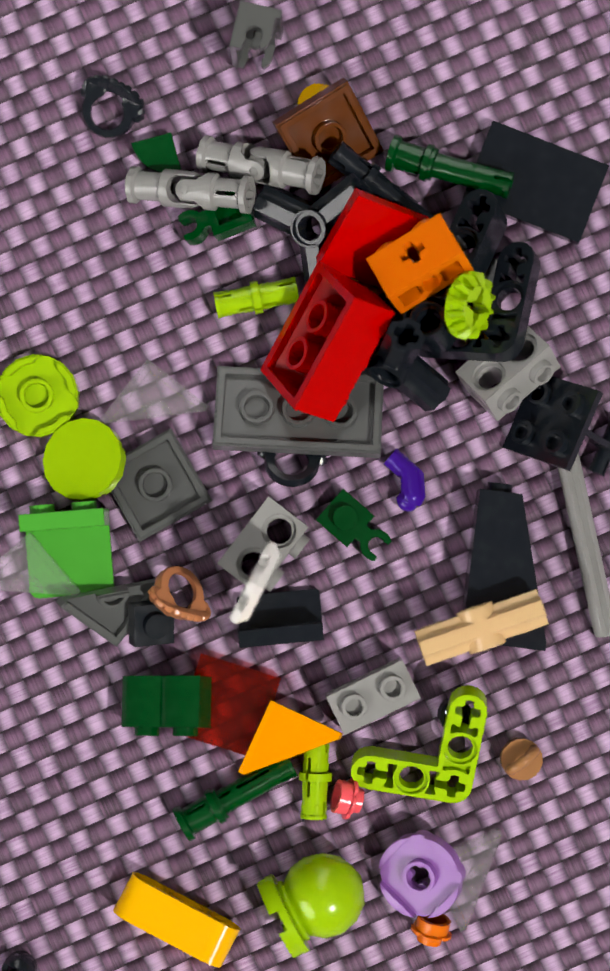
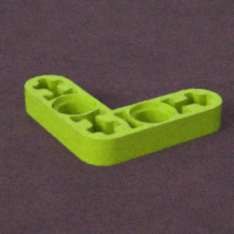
M464 685L456 688L451 693L438 757L376 746H365L357 750L352 758L351 777L353 781H357L360 787L369 790L447 803H458L465 800L472 790L487 718V699L484 692L472 685ZM466 701H473L474 708L470 710L469 725L462 723V706L465 705ZM457 736L466 737L472 742L471 748L463 753L453 751L448 744L450 740ZM367 762L375 763L373 773L365 772ZM389 764H394L393 778L387 777ZM414 766L422 771L423 777L416 782H407L401 778L400 772L406 767ZM430 771H436L434 785L430 784ZM451 775L459 777L455 787L447 786V781L450 780Z

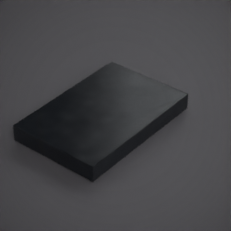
M492 121L476 162L477 164L515 173L508 198L504 199L501 196L494 195L507 218L576 245L580 242L609 168L607 164L496 121ZM466 187L462 200L467 194L476 189Z

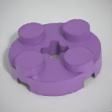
M418 830L415 833L405 834L395 840L383 853L379 864L382 879L380 887L383 896L399 913L413 918L416 915L433 918L445 913L459 897L463 880L466 876L465 867L451 845L427 830ZM412 867H424L429 872L430 884L424 880L419 884L413 880L416 872Z

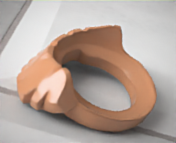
M171 566L157 575L154 583L155 586L148 590L150 602H153L165 615L179 620L204 622L210 618V607L204 601L201 583L190 570L180 566ZM174 574L185 577L192 586L193 600L188 605V608L176 605L170 593L169 579Z

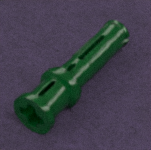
M396 134L390 143L385 162V171L392 173L395 169L418 175L419 180L423 182L430 181L433 177L476 190H488L504 199H507L509 196V189L512 187L515 174L514 172H506L441 154L436 145L428 144L427 147L409 143L403 141L402 136Z
M290 759L244 775L217 791L214 788L211 790L208 788L204 791V796L183 808L176 806L172 810L183 833L191 842L196 839L198 832L216 822L220 824L227 822L230 812L289 779L295 778L298 774Z

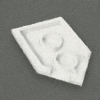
M268 542L229 617L231 618L230 621L237 624L249 619L280 558V552L276 543Z

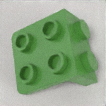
M97 501L72 502V511L55 512V504L29 506L30 514L18 515L19 531L26 532L30 592L33 597H62L114 587L109 509H97Z

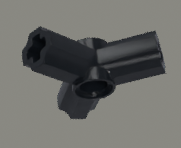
M354 173L344 178L315 203L285 189L268 185L264 186L256 198L253 207L254 217L291 235L295 242L299 244L305 285L317 264V254L354 189L357 188L373 194L366 182L358 178ZM313 217L320 223V235L316 234L312 229L311 221Z
M408 317L401 321H392L385 337L380 339L370 357L368 366L362 373L369 374L375 381L386 387L398 388L424 411L435 410L440 403L446 400L451 390L448 387V380L418 356L426 338L421 332L420 323Z

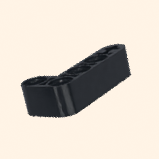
M478 189L467 194L462 200L449 229L463 252L474 248L466 257L473 267V271L484 273L485 277L505 233L507 218L493 193L488 190ZM452 284L404 312L398 318L391 320L390 324L392 321H401L408 317L420 323L421 332L426 337L421 349L435 353L446 351L456 341V337L447 328L444 313L447 294L443 293ZM385 291L378 295L395 313L398 312ZM467 302V306L471 308L472 303ZM440 322L435 330L426 332L430 325Z

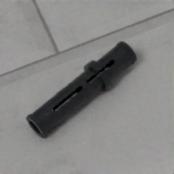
M344 141L328 157L326 162L347 177L354 173L358 178L365 181L373 192L372 195L426 215L429 219L434 217L432 213L423 208L416 200L381 173L380 166L375 162L370 164Z

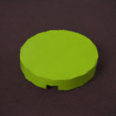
M31 354L16 359L4 369L0 377V416L11 429L25 436L44 438L53 435L65 423L72 421L78 410L80 391L75 376L65 364L50 356Z
M87 418L69 421L57 429L46 444L43 456L45 477L53 490L72 501L79 502L94 501L95 498H99L103 494L107 495L114 490L123 476L126 463L125 449L122 448V443L117 433L102 422Z

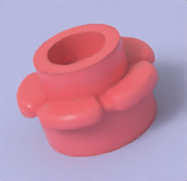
M352 778L348 781L337 780L330 800L331 812L341 814L342 819L347 820L351 814H358L364 802V790L359 788L358 782L353 781Z

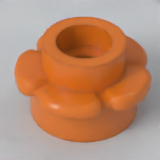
M444 914L433 918L417 916V920L414 921V924H411V931L417 935V940L426 946L438 947L442 941H449L452 937V933L449 932L451 920Z

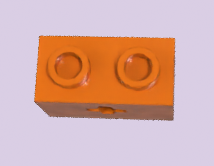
M440 213L431 219L420 221L410 232L395 241L381 245L376 253L366 258L387 297L400 315L452 284L460 274L474 270Z

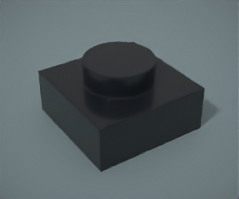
M150 600L129 602V644L133 647L174 643L173 617L165 615Z

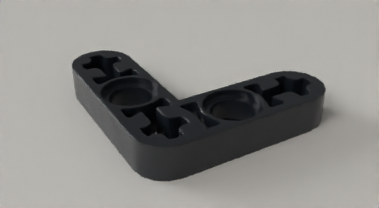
M519 241L507 245L501 251L491 293L496 298L491 303V310L494 314L489 315L487 319L488 329L481 330L477 339H471L463 347H455L453 344L449 349L440 353L420 349L418 356L424 358L507 362L516 358L524 346L540 272V260L532 247L527 243ZM521 257H524L527 262L520 263L516 272L512 264L519 263ZM510 293L521 294V300L512 310L501 309L502 300ZM440 322L433 323L428 329L430 331L435 330ZM507 333L510 340L503 341L501 347L498 348L492 340H502L504 334Z

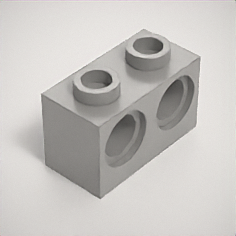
M528 326L524 346L516 358L507 362L468 360L456 371V374L467 392L498 422L507 413L514 411L521 404L522 400L539 385L548 382L554 372L561 366L551 347ZM505 333L502 340L492 341L499 348L501 343L506 340L509 341L510 337Z
M268 496L217 564L246 585L250 576L242 568L244 557L251 552L262 554L267 543L271 542L267 529L272 521L276 519L288 521L292 528V534L288 541L277 544L280 558L265 586V589L270 592L285 573L279 568L288 554L296 559L309 542L310 538L304 534L309 527Z
M401 657L325 693L344 735L421 698Z

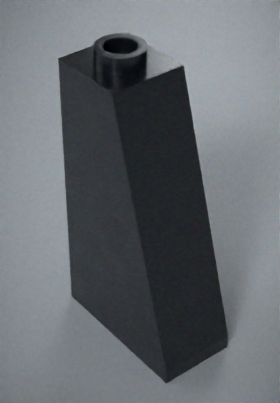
M488 482L487 490L478 489L476 492L462 610L489 601L496 603L537 589L538 592L523 495L512 493L513 485ZM544 626L507 638L506 642L501 645L545 651L546 637Z

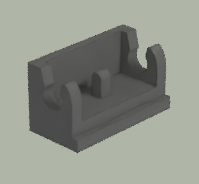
M240 0L229 45L233 67L244 69L249 60V51L251 49L258 50L259 48L265 53L262 59V69L264 70L269 67L273 60L277 39L282 40L283 36L282 10Z

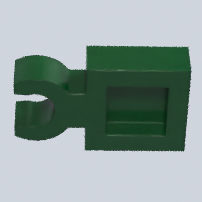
M225 191V194L235 195V192ZM218 207L216 211L204 210L202 212L187 210L178 216L183 226L197 223V227L193 232L184 235L185 241L191 246L204 242L211 232H213L214 237L218 241L257 227L252 212L250 214H242L239 209Z
M342 489L316 519L318 523L346 547L356 539L360 543L362 554L371 561H375L377 558L368 548L369 541L372 538L378 537L387 545L391 543V538L386 532L378 529L372 530L367 526L374 515L345 489Z

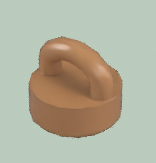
M523 737L514 738L503 746L500 753V764L504 772L511 778L519 781L529 780L535 777L541 770L543 763L542 753L539 747L531 740Z

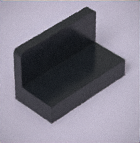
M306 589L261 594L249 619L239 623V647L324 640L319 590Z

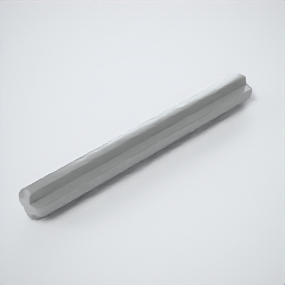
M578 452L571 471L558 468L593 632L596 637L603 638L610 636V593Z

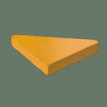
M271 700L238 772L247 775L317 747L340 740L343 733Z

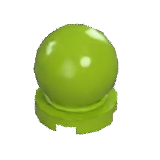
M327 853L303 857L290 867L284 882L277 881L275 876L270 874L257 884L269 915L278 912L283 922L284 932L279 935L293 958L310 951L308 944L310 936L327 939L343 934L358 920L365 905L361 875L341 856Z

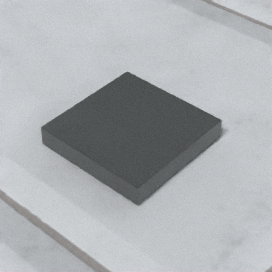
M171 428L125 454L126 463L123 476L115 489L111 491L139 542L144 541L213 501Z

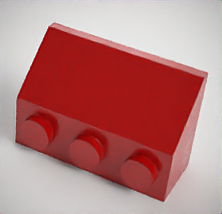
M318 261L260 371L294 410L335 422L341 409L348 402L350 393L361 373L368 366L370 357L382 335L388 330L395 312L376 293L327 264Z

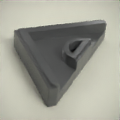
M156 578L63 596L56 603L117 647L129 632V602L149 601L148 590L155 586Z

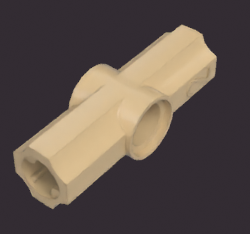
M537 589L496 603L489 601L457 612L453 618L421 627V629L414 632L425 664L428 666L466 652L474 654L505 643L507 638L527 633L549 623Z

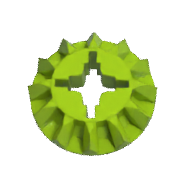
M466 271L454 280L448 291L444 310L445 322L449 332L458 339H477L481 330L488 329L487 319L489 315L494 314L491 310V303L495 300L496 296L490 293L492 281L485 279L484 273ZM467 302L473 303L472 310L467 306Z

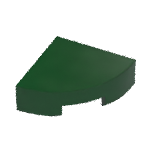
M172 133L131 143L138 159L152 171L162 173L164 169L181 170Z

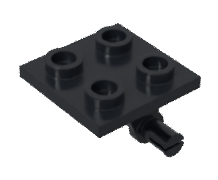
M552 376L548 382L539 385L522 400L502 447L520 455L571 471L583 440L598 448L588 470L605 477L610 463V420L603 437L588 430L603 393L599 390Z

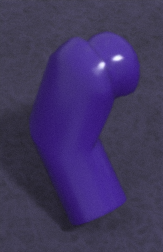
M396 448L383 464L400 478L401 492L396 497L397 505L406 512H412L417 506L423 504L426 497L424 473Z

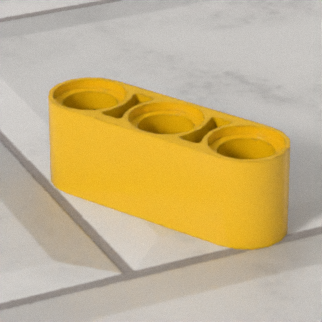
M137 872L131 874L113 909L117 916L198 960L218 968L222 966L241 930L237 924L226 917Z

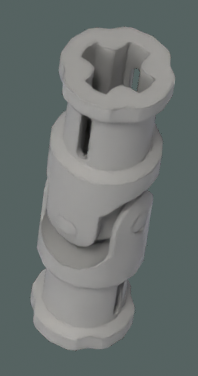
M209 135L203 136L196 152V167L201 173H209L213 170L228 173L232 179H242L243 176L247 175L254 177L255 183L282 189L287 185L303 188L312 195H317L320 192L326 174V163L322 157L315 156L312 159L295 157L287 150L262 146L256 147L255 145L240 141L233 145L218 142L213 136Z
M131 166L125 179V195L127 201L131 204H137L140 200L158 201L164 207L194 208L201 206L207 211H216L218 207L239 209L242 214H250L255 204L256 185L254 177L247 175L243 176L242 179L221 178L220 174L212 172L202 176L194 171L164 169L162 173L146 172L139 166ZM225 191L235 192V195H226Z

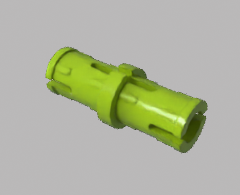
M295 277L258 284L257 280L250 282V286L213 292L218 319L255 311L256 315L264 313L263 309L295 304L299 298Z
M329 743L304 753L303 770L299 771V780L302 781L301 819H327L328 782H332V772L328 771Z

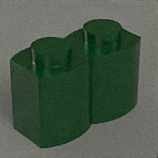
M123 676L121 727H134V736H159L160 728H173L172 736H198V728H211L212 677Z

